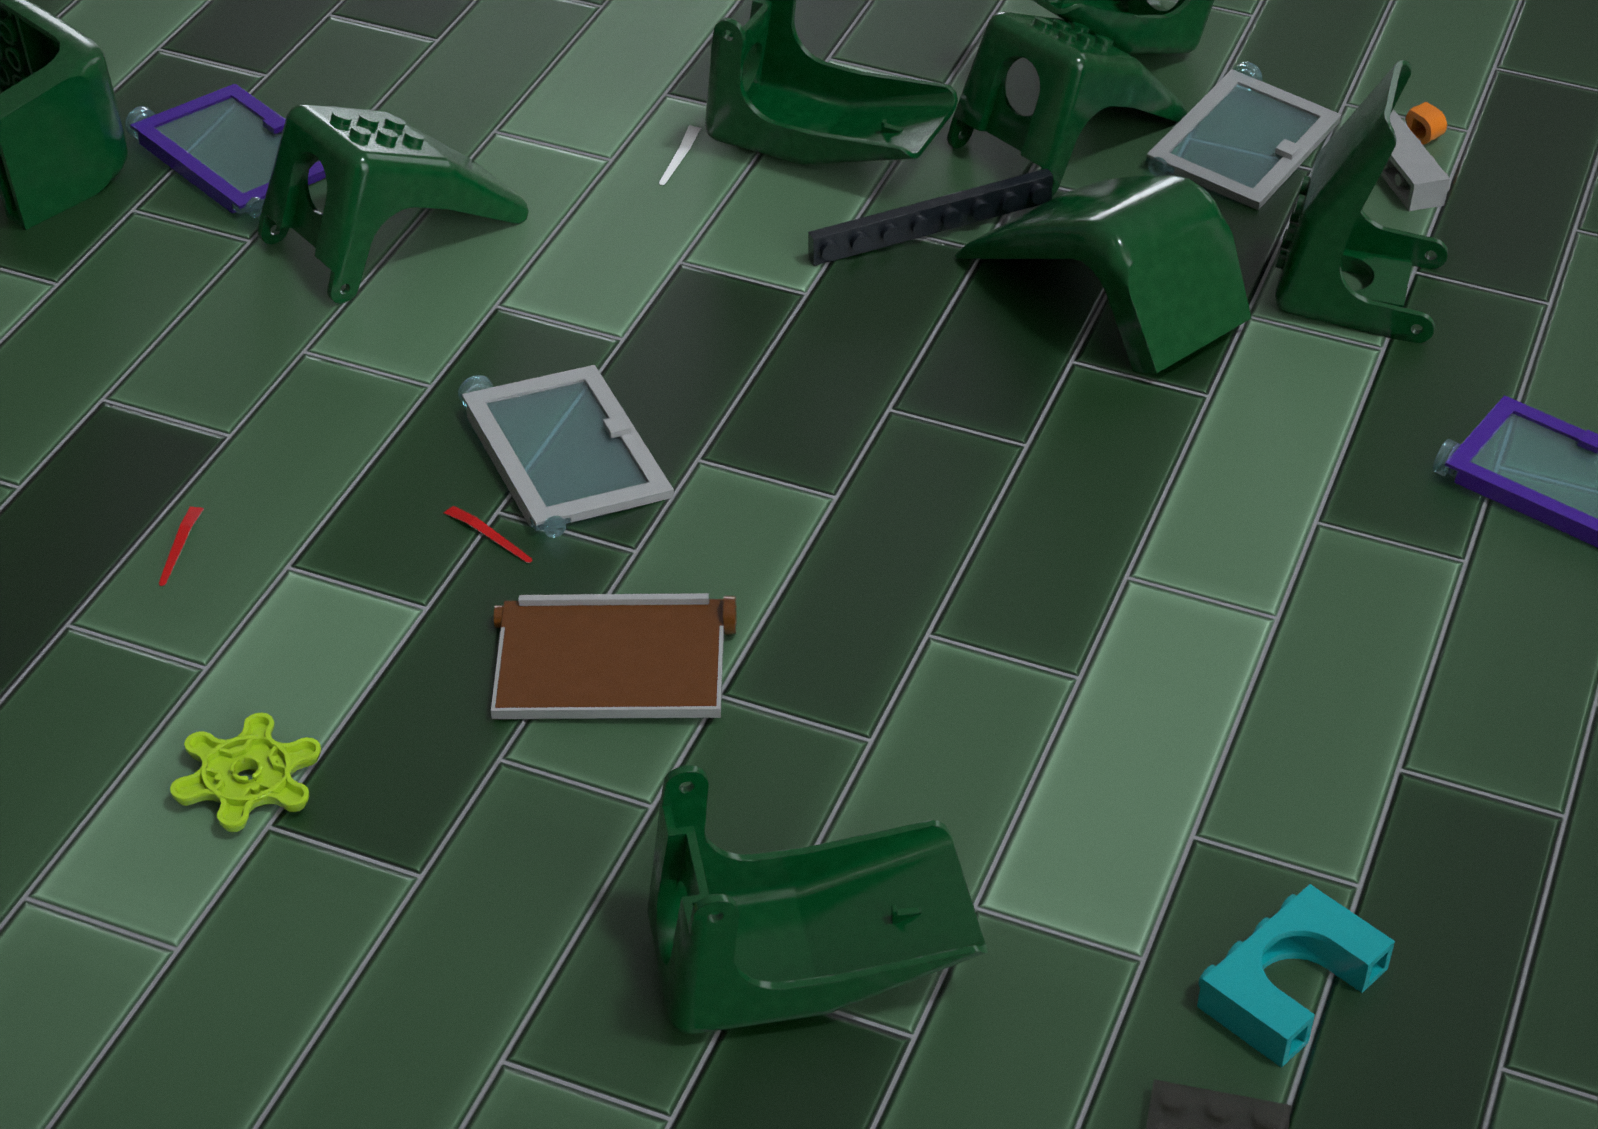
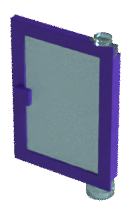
M237 84L229 85L158 114H155L145 106L136 107L128 114L125 128L129 134L139 140L141 146L232 214L246 212L253 218L261 215L285 118ZM320 160L309 169L308 185L326 178Z
M1504 395L1461 445L1454 440L1447 439L1441 446L1433 464V472L1445 476L1447 473L1456 477L1454 483L1598 548L1597 433L1590 430L1585 431Z

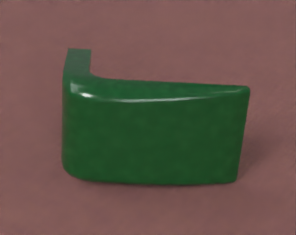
M0 0V195L6 216L27 230L102 191L123 168L128 157V149L105 54L92 39L65 21L28 0Z
M1175 175L1133 176L1107 179L1077 188L978 237L962 247L955 255L957 259H1075L1083 262L1098 277L1107 294L1133 372L1158 373L1252 319L1230 227L1211 195L1204 188L1185 177Z

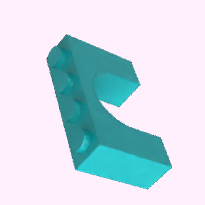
M1309 884L1297 896L1291 894L1287 897L1280 910L1272 918H1263L1248 939L1244 942L1237 941L1228 951L1226 958L1217 966L1212 964L1204 970L1198 981L1200 991L1197 1007L1282 1068L1309 1043L1315 1014L1274 986L1267 978L1264 969L1270 964L1284 959L1308 960L1323 966L1363 993L1388 970L1395 941Z

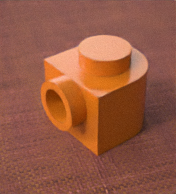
M1428 102L1411 108L1405 118L1407 126L1421 141L1422 145L1442 136L1447 129V121L1442 111Z

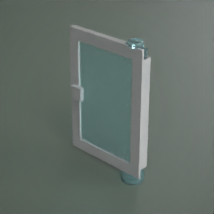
M1245 61L1231 69L1147 153L1146 162L1149 163L1150 172L1155 176H1163L1168 171L1180 177L1189 178L1198 185L1259 210L1340 123L1342 114L1262 82L1263 77L1260 69L1255 64Z
M595 365L496 387L493 386L490 379L486 376L476 375L466 379L460 385L458 396L467 411L469 422L528 525L533 527L535 531L544 530L548 537L554 538L564 533L568 523L673 498V487Z

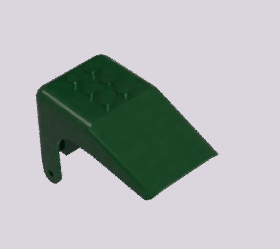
M753 0L750 20L743 27L732 18L720 19L714 26L705 128L708 135L716 141L801 165L917 159L956 109L958 102L957 92L948 84L859 71L823 61L813 55L803 45L796 32L794 20L796 0Z
M1158 0L1032 1L1069 23L1078 22L1089 27L1088 33L1093 36L1099 34L1114 41L1112 46L1127 54H1186L1197 48L1215 0H1178L1176 5L1169 10L1164 8Z
M1003 11L993 15L987 24L954 112L947 135V142L950 146L958 149L969 141L974 129L988 132L1021 151V156L1040 166L1041 170L1048 168L1053 174V196L1061 184L1078 136L1087 122L1100 110L1109 106L1130 107L1177 122L1187 114L1184 103L1136 58L1112 46L1114 41L1099 34L1093 36L1088 33L1089 27L1078 22L1069 23L1058 18ZM1021 58H1026L1033 64L1040 81V92L1034 113L1029 116H1023L1012 108L1005 89L1006 77L1010 67Z
M1401 60L1393 66L1318 153L1310 177L1304 175L1298 194L1299 197L1297 203L1295 202L1289 220L1290 223L1288 229L1285 230L1275 265L1276 268L1281 269L1275 291V301L1279 309L1286 313L1392 339L1422 343L1433 336L1435 323L1424 312L1403 308L1412 266L1428 269L1441 267L1447 261L1448 248L1443 241L1436 238L1382 226L1370 219L1362 210L1396 147L1397 139L1390 122V115L1411 76L1412 67L1410 62ZM1434 251L1436 255L1428 256L1426 252ZM1341 271L1371 276L1372 283L1366 288L1354 291L1346 283ZM1417 324L1422 326V329L1415 330L1412 326Z
M300 104L292 107L286 116L261 210L258 235L266 244L272 245L282 241L286 237L289 228L295 230L316 248L314 256L331 270L327 288L328 297L335 303L343 304L352 300L359 290L375 234L384 222L397 212L413 207L449 209L521 224L527 219L529 210L527 203L521 196L478 163L388 112ZM318 160L323 165L327 180V195L323 214L315 207L308 187L309 169ZM274 225H277L276 229H275L274 231L270 232V231H271V228H272ZM346 284L345 289L340 291L341 287Z
M684 765L673 769L665 776L660 800L647 913L667 1013L674 1028L682 1033L696 1034L826 1015L989 952L952 834L945 824L937 820H929L808 847L757 854H737L717 847L705 834L709 789L706 772L694 765ZM684 782H691L688 786H680Z

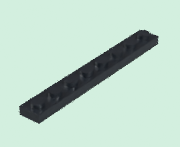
M1046 168L809 231L808 259L813 266L1042 205L1052 200L1053 174Z

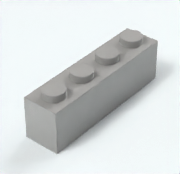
M1392 110L1390 122L1395 131L1397 141L1396 147L1385 165L1381 176L1408 211L1444 206L1447 192L1450 190L1448 174L1442 170L1434 157L1425 149L1421 141L1409 129L1406 122L1400 118L1395 110Z

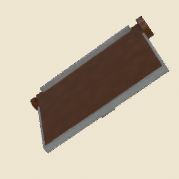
M709 593L519 595L518 601H504V606L495 605L494 627L495 629L501 628L491 704L492 719L721 718L724 634H736V596H724V599H709Z

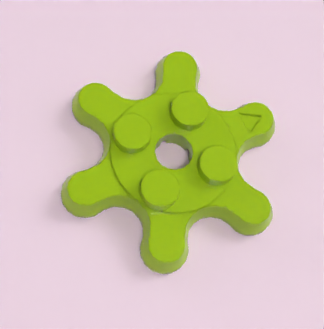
M262 712L254 713L247 717L244 721L242 732L231 739H218L205 731L192 733L185 739V750L193 759L201 762L202 766L194 774L176 779L170 787L171 796L178 804L183 806L193 805L205 800H213L220 803L217 820L228 832L242 830L247 824L249 813L254 808L265 804H276L289 812L301 811L308 802L309 790L304 784L295 781L291 775L299 769L314 765L320 756L321 745L316 739L308 737L300 738L290 743L275 741L271 736L275 727L274 719L271 715ZM248 769L255 772L250 780L248 776L238 775L241 771Z

